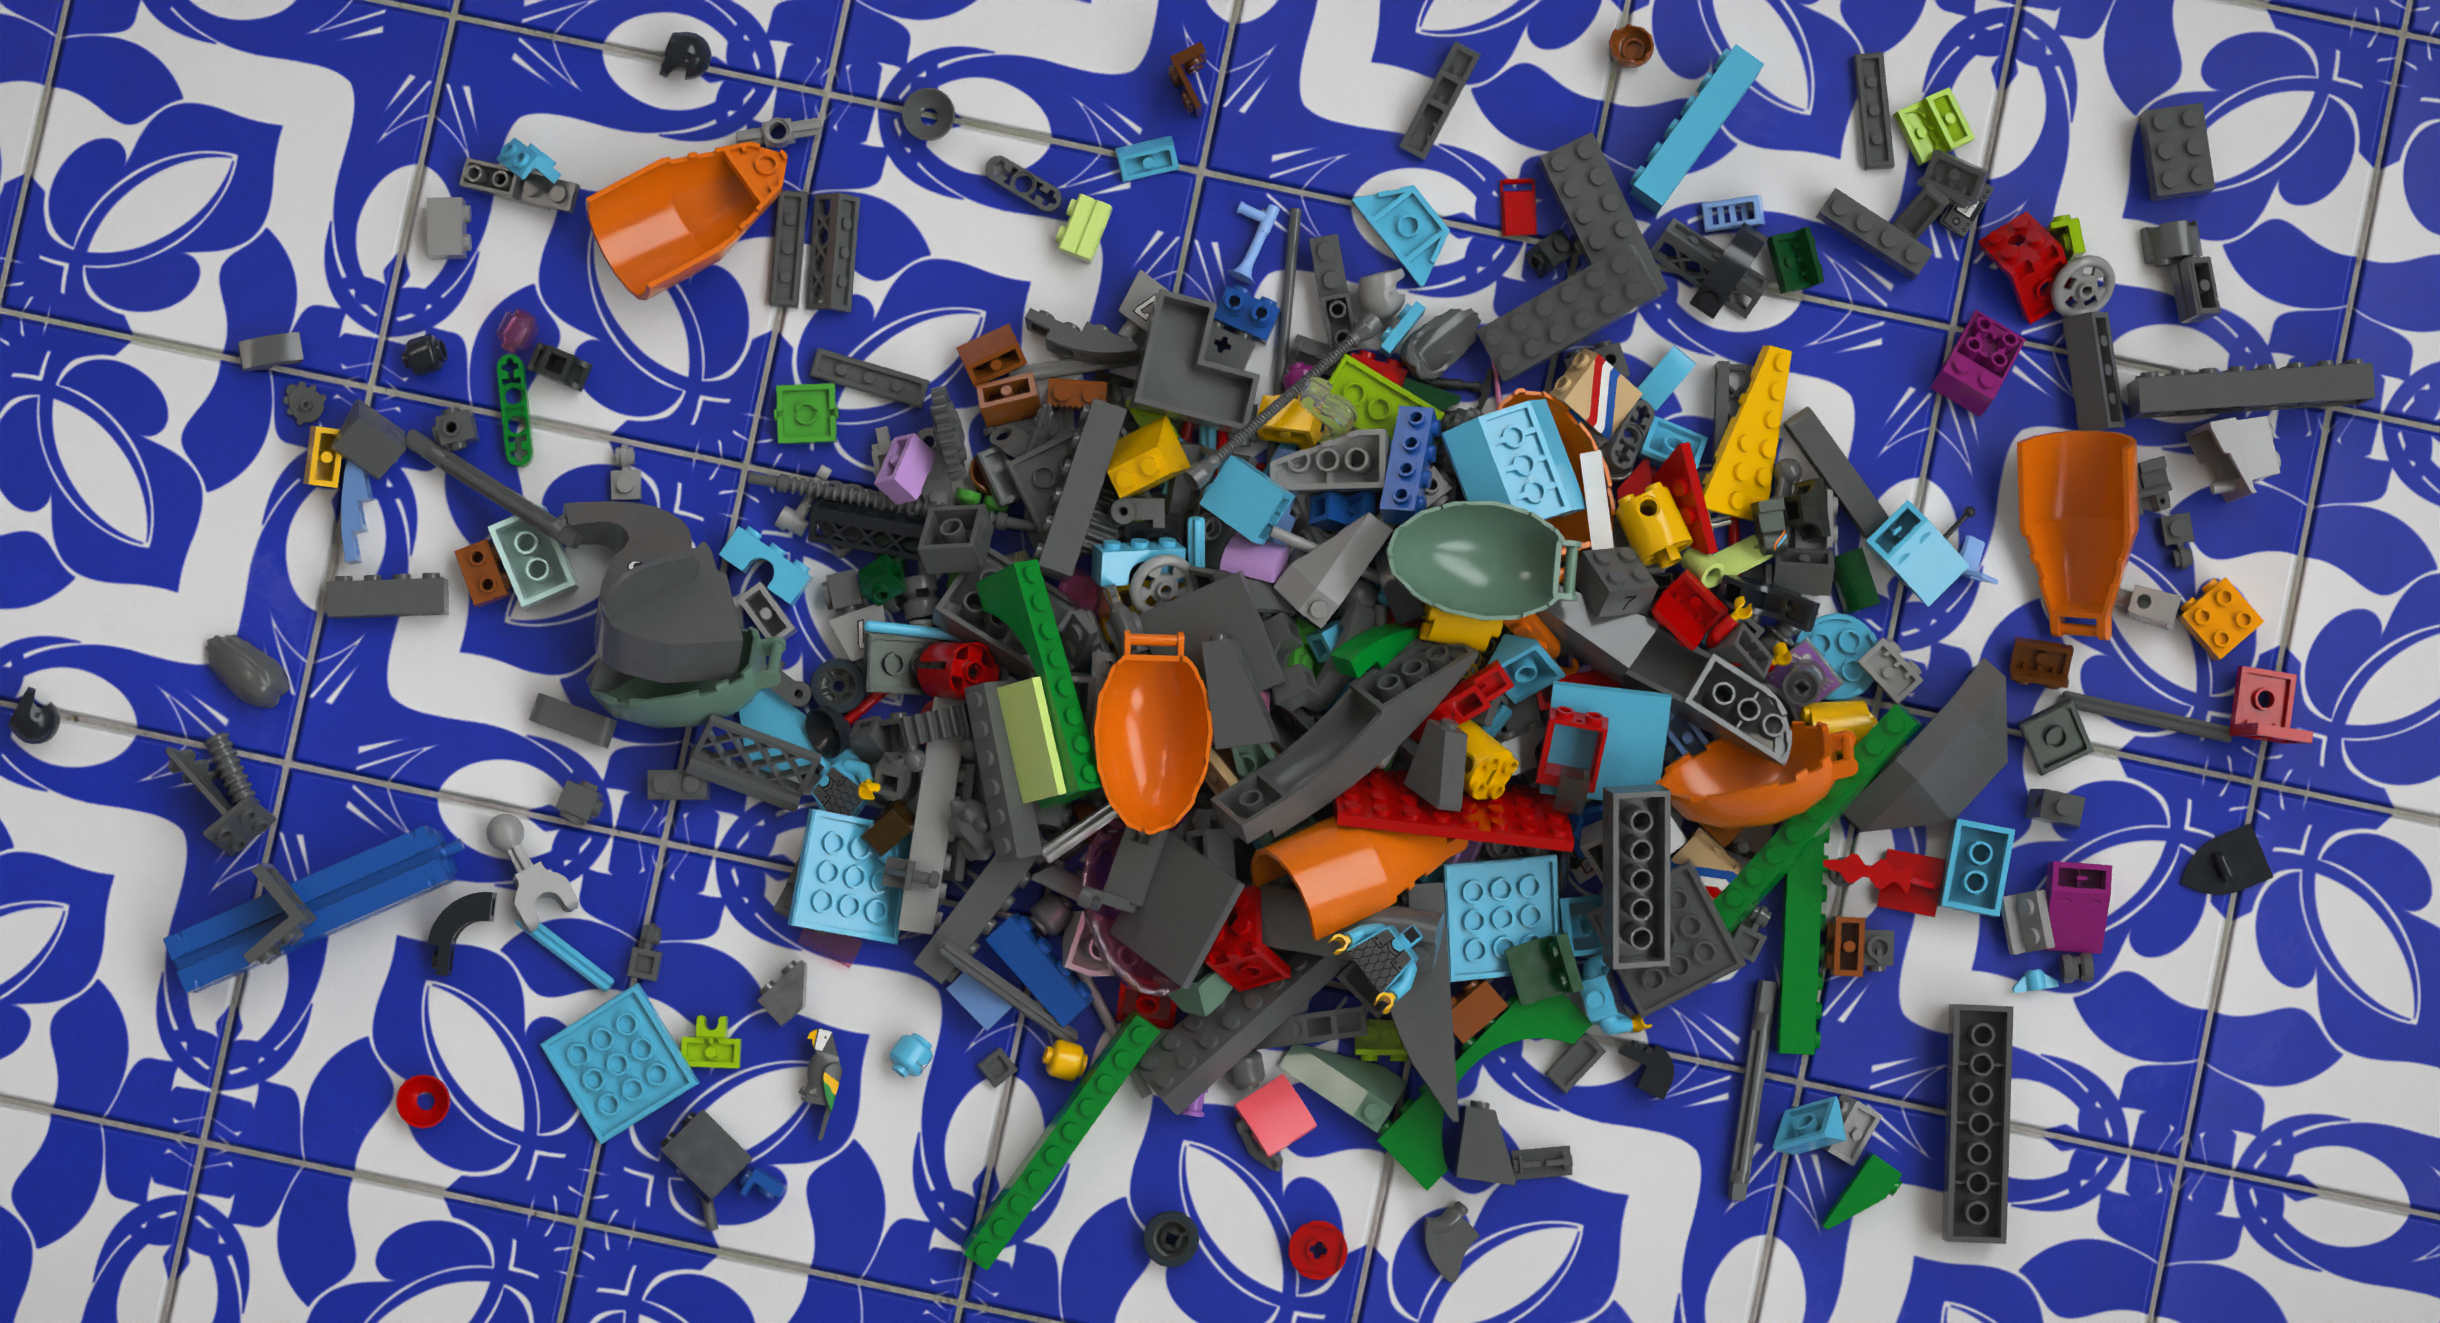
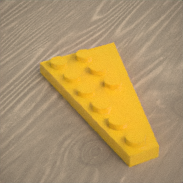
M1771 345L1762 346L1750 374V385L1746 393H1742L1738 401L1740 404L1739 410L1735 417H1731L1714 455L1716 462L1710 474H1706L1702 483L1705 485L1703 495L1708 511L1753 522L1751 503L1769 500L1792 351Z

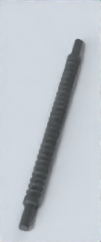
M750 472L748 476V483L773 487L778 492L786 493L790 490L791 494H794L797 491L800 496L803 493H807L808 497L814 494L816 498L823 496L824 500H827L828 497H831L832 501L840 499L841 503L844 500H848L849 504L855 501L858 506L861 503H864L865 507L872 504L873 508L881 506L882 510L885 507H889L890 511L896 508L898 513L905 510L906 514H909L912 511L915 516L918 513H922V516L925 517L929 507L945 506L944 502L941 505H937L936 501L930 504L927 499L924 502H920V498H917L916 501L896 505L884 493L880 495L879 491L873 494L870 489L867 492H863L862 488L856 491L853 486L847 489L846 485L839 488L838 484L830 486L829 482L826 485H822L821 481L815 484L812 479L806 482L805 478L798 481L797 477L790 479L789 475L780 474L777 477ZM991 511L989 514L996 530L1005 531L1006 528L1032 533L1036 531L1033 521L1008 517V514L998 512L995 515L994 511Z

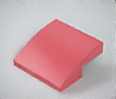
M1281 1074L1235 1104V1110L1252 1131V1137L1268 1158L1317 1127L1312 1115L1284 1074Z

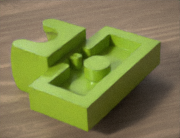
M698 1015L696 1020V1037H682L681 1053L690 1067L740 1068L742 1039L727 1038L728 1016L719 1017L718 1026L716 1029L711 1030L707 1026L706 1016Z

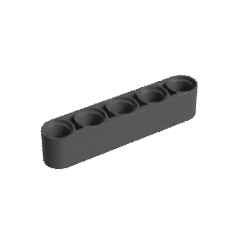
M1806 406L1786 420L1783 425L1818 476L1823 478L1826 487L1833 489V496L1838 497V504L1856 529L1867 539L1889 517L1821 421Z

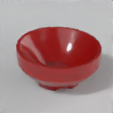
M431 1075L411 1077L400 1087L396 1098V1107L399 1115L407 1124L416 1128H430L440 1123L446 1117L451 1103L450 1094L445 1084ZM423 1092H429L434 1096V1105L429 1110L422 1109L418 1104V1098Z

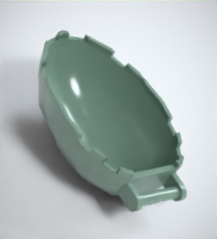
M1454 501L1419 511L1395 529L1386 549L1391 573L1413 597L1445 613L1482 621L1517 620L1546 610L1557 600L1577 601V595H1575L1578 548H1581L1582 542L1565 540L1561 532L1557 528L1555 529L1552 524L1543 520L1542 517L1532 511L1529 512L1526 509L1514 507L1513 505L1497 501ZM1562 547H1566L1563 593H1558Z
M752 626L747 629L740 628L743 644L736 679L660 683L634 677L611 691L600 692L594 690L589 684L588 686L592 696L615 718L652 728L701 726L707 723L711 714L722 718L732 716L751 703L760 689L778 686L781 682L779 670L782 653L786 649V641L781 637L761 639L758 629ZM766 656H770L768 670H766Z

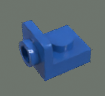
M759 1167L753 1172L748 1170L739 1184L743 1187L740 1194L744 1197L749 1194L756 1183L759 1185L757 1190L771 1199L774 1195L778 1198L781 1197L788 1187Z

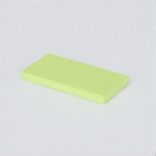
M1040 676L998 687V696L1023 804L1066 794V787Z

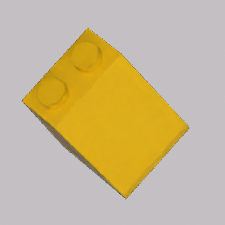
M1167 415L1118 439L1107 473L1121 499L1144 493L1183 473L1191 465Z

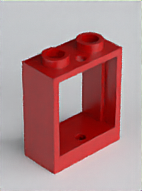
M1566 706L1550 707L1536 770V783L1594 794L1608 732V718L1603 717L1602 714L1597 712H1587L1586 714L1575 712ZM1555 724L1598 732L1590 770L1547 762Z

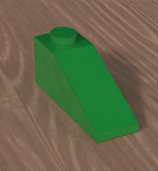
M1869 1152L1820 1223V1226L1828 1230L1886 1199L1888 1194L1893 1196L1902 1184V1181L1899 1180L1902 1173L1875 1154Z

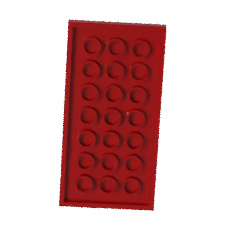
M1374 768L1333 800L1336 825L1567 852H1573L1575 842L1563 796L1540 793V788H1531L1522 783L1505 785L1504 793L1495 800L1491 797L1477 800L1463 790L1462 808L1460 812L1437 809L1407 787L1404 782L1408 770L1385 772L1384 769Z

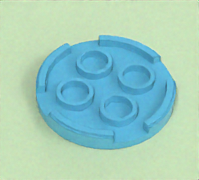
M1827 614L1816 618L1812 632L1802 630L1799 633L1795 644L1797 645L1808 637L1844 682L1842 686L1825 697L1824 700L1844 701L1862 694L1873 683L1874 680L1857 663L1878 642L1875 634L1863 622L1847 614Z

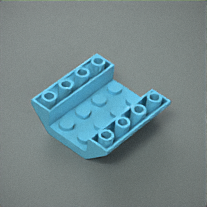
M1546 399L1529 400L1491 412L1441 433L1466 501H1497L1526 509L1529 512L1532 511L1542 517L1543 520L1556 516L1562 518L1587 509L1586 502Z

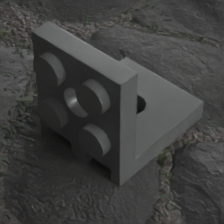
M260 863L251 871L289 917L243 954V956L250 964L263 965L266 963L269 965L281 956L280 949L288 944L292 946L305 935L302 931L313 923L317 917L273 864Z

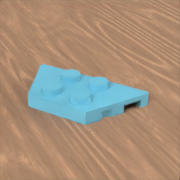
M1414 185L1392 191H1382L1373 195L1354 197L1351 202L1418 286L1422 288L1431 273L1450 229Z

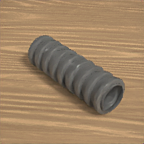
M222 732L208 738L204 744L210 748L208 753L214 757L212 762L217 763L216 770L221 772L219 777L225 781L223 786L228 788L227 794L233 798L231 800L232 805L238 804L247 795L260 803L259 799L254 797L256 795L255 790H251L252 783L247 782L248 775L243 773L245 770L244 766L239 764L241 762L240 757L236 758V749L231 747L234 744L228 740L230 737L229 733Z

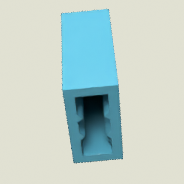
M1230 455L1219 466V473L1213 483L1208 484L1204 489L1203 498L1199 504L1250 541L1264 545L1273 525L1276 526L1295 495L1243 458Z

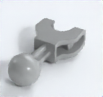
M500 814L494 817L487 826V839L497 850L506 851L518 872L513 877L516 894L513 898L512 910L523 929L528 933L537 930L539 918L534 905L540 898L548 897L554 899L562 910L566 912L577 909L578 900L568 879L557 872L548 871L541 861L533 865L521 843L524 838V827L521 821L511 814Z

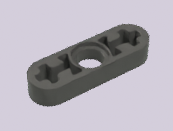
M994 156L986 163L987 177L993 183L1042 212L1053 213L1060 208L1062 197L1060 191L1055 186L1003 156ZM1000 163H1004V170L1009 174H1012L1013 169L1017 171L1012 176L1010 185L1005 183L1008 181V177L1005 175L993 176L994 170L991 168L993 165L999 166ZM1028 177L1032 181L1031 189L1027 192L1018 191L1015 187L1018 178ZM1037 184L1042 185L1039 189L1041 193L1049 195L1050 192L1054 193L1055 204L1049 203L1047 206H1044L1043 198L1037 194L1035 200L1030 198L1036 192Z
M1638 400L1616 429L1604 454L1608 470L1612 473H1622L1632 466L1655 417L1654 410L1648 402ZM1640 412V417L1642 420H1640L1637 423H1634L1637 420ZM1624 430L1630 431L1633 434L1634 443H1629L1625 439ZM1623 450V451H1625V452H1623V453L1621 454V456H1620V458H1619V461H1620L1621 463H1619V462L1617 461V460H1618V456H1617L1616 454H1618L1619 452H1621V451Z

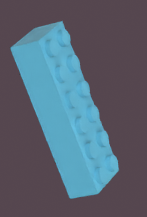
M1737 44L1731 51L1728 48L1723 51L1713 67L1717 71L1714 74L1710 71L1707 73L1696 90L1700 93L1698 97L1692 95L1680 112V115L1683 116L1680 121L1676 118L1673 120L1663 136L1666 140L1664 144L1657 142L1646 159L1649 163L1648 166L1645 168L1641 165L1629 182V185L1632 186L1629 195L1656 214L1664 206L1764 66V63Z

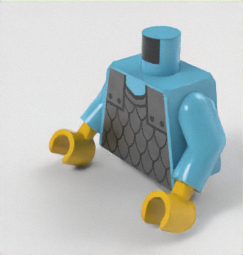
M821 756V761L814 772L820 780L812 789V795L816 799L819 810L857 817L869 801L875 799L873 791L878 792L881 786L879 783H874L875 777H873L869 764L843 758L831 765Z
M1382 923L1360 925L1345 932L1343 935L1336 934L1328 940V944L1332 941L1340 943L1341 949L1336 950L1333 953L1335 955H1339L1349 946L1346 951L1380 993L1374 1001V1006L1379 1001L1386 1002L1388 1006L1382 1013L1387 1014L1390 1012L1393 1003L1397 1002L1412 988L1417 973L1415 963L1419 959L1412 947L1423 939V935L1414 924H1411L1403 932L1399 933L1393 925L1386 927Z
M1603 952L1584 962L1581 975L1584 990L1580 991L1588 1018L1592 1024L1599 1025L1603 1032L1608 1035L1630 1032L1632 1030L1641 1032L1652 1027V1024L1646 1025L1639 1014L1631 1016V1018L1628 1017L1614 971L1603 963Z

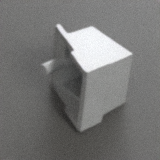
M2268 416L2236 420V417L2209 422L2185 432L2186 439L2198 462L2206 465L2214 480L2213 483H2210L2211 493H2221L2226 503L2257 493L2253 483L2280 474L2281 459L2279 453L2275 451L2273 442L2275 433L2272 424L2269 423Z

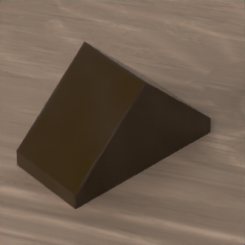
M900 799L891 800L860 837L879 857H882L913 830L916 815Z

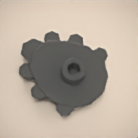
M303 381L299 382L298 387L294 384L288 385L286 389L288 396L284 397L283 400L285 404L290 405V408L287 409V414L294 415L297 418L296 422L298 425L318 419L324 410V402L326 400V395H320L316 392L317 387L315 385H311L308 388Z

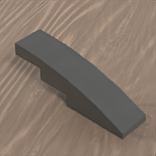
M1458 41L1454 42L1399 147L1423 160L1426 159L1473 72L1481 53Z

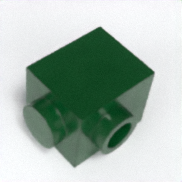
M887 554L858 571L860 582L858 588L865 599H870L878 607L906 590L904 569Z

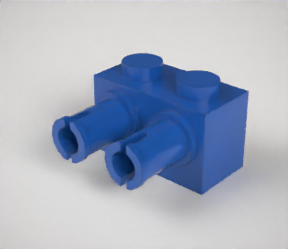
M1234 285V288L1227 286L1213 320L1224 324L1225 327L1234 331L1245 332L1251 335L1252 339L1267 344L1280 315L1281 309L1276 307L1277 302L1261 296L1260 300L1250 296L1251 291L1239 285Z

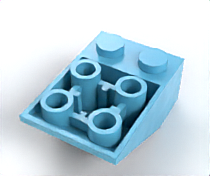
M1909 500L1893 513L1866 540L1865 547L1927 607L1970 567L1937 528Z

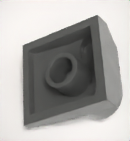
M1058 859L1051 863L1045 860L1031 879L1075 901H1078L1080 892L1084 887L1095 888L1096 885L1091 882L1093 876L1077 869L1075 874L1065 870L1067 864Z

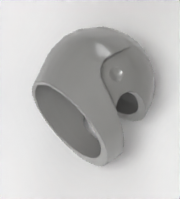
M1398 268L1359 279L1358 303L1365 313L1369 311L1379 319H1387L1393 317L1401 310L1406 294H1399L1396 290V284L1405 277L1403 269Z

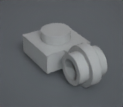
M622 444L621 447L615 449L616 465H622V470L611 471V500H642L641 470H630L629 465L635 464L634 447Z

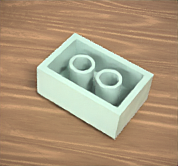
M537 505L548 512L547 507L544 505ZM515 515L488 526L521 608L528 610L580 587L561 542L555 541Z

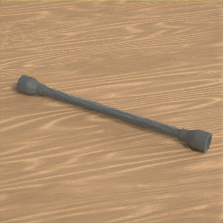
M1366 312L1356 321L1352 331L1343 342L1298 379V381L1250 421L1247 426L1242 428L1239 433L1218 449L1215 454H1210L1206 459L1195 462L1183 472V476L1188 484L1195 490L1201 489L1210 481L1214 471L1229 454H1232L1237 447H1240L1352 347H1356L1361 342L1372 339L1383 329L1379 318L1372 312Z

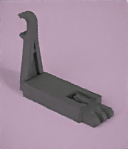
M1126 826L1104 890L1088 886L1084 887L1078 897L1077 905L1098 911L1101 905L1104 904L1135 913L1136 907H1142L1169 829L1149 835Z

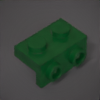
M1810 227L1768 237L1766 242L1780 294L1810 289L1824 282L1823 269L1819 263L1815 239L1812 236Z

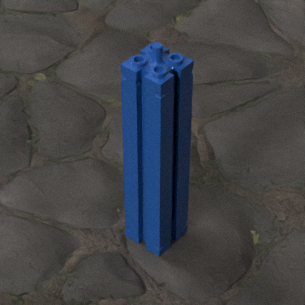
M424 825L412 832L405 833L290 883L289 885L317 919L302 931L305 935L292 946L288 944L279 950L282 953L280 957L457 881L454 875L458 873L457 867L452 857L448 856L465 849L462 840L457 839L446 844L440 830L436 831L434 827ZM270 893L186 928L177 934L163 938L171 960L175 962L178 969L176 972L185 993H199L211 986L261 966V964H250L243 954L289 917Z

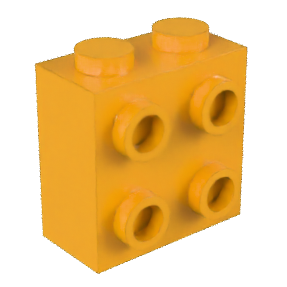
M2226 577L2219 581L2216 578L2210 580L2201 588L2204 593L2195 600L2194 597H2191L2179 607L2182 612L2176 617L2214 661L2222 659L2265 622Z

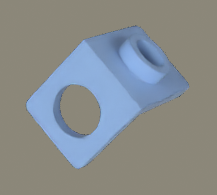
M1967 535L1959 554L1970 567L1962 576L1971 580L1997 585V579L1977 572L1985 542Z

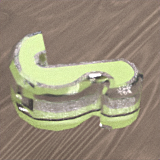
M1311 377L1299 393L1298 403L1307 412L1326 425L1317 443L1322 444L1321 442L1329 439L1333 440L1351 432L1358 420L1357 410L1354 405L1345 397L1331 393L1330 391L1333 387L1327 380L1320 377Z

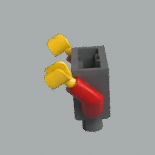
M1740 596L1734 601L1735 611L1731 615L1727 614L1707 635L1703 650L1710 654H1716L1757 681L1765 680L1766 675L1775 669L1774 666L1776 664L1781 666L1788 665L1792 660L1790 650L1787 649L1786 643L1779 642L1773 647L1774 656H1772L1744 622H1737L1739 619L1750 618L1753 611L1752 603L1746 608H1741L1745 604V597Z

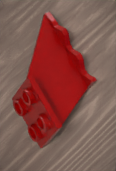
M1887 848L1886 859H1881L1872 866L1865 865L1859 855L1853 853L1843 860H1823L1822 866L1832 871L1840 872L1847 883L1853 884L1862 877L1869 878L1873 885L1880 889L1877 901L1878 907L1935 917L1946 859Z

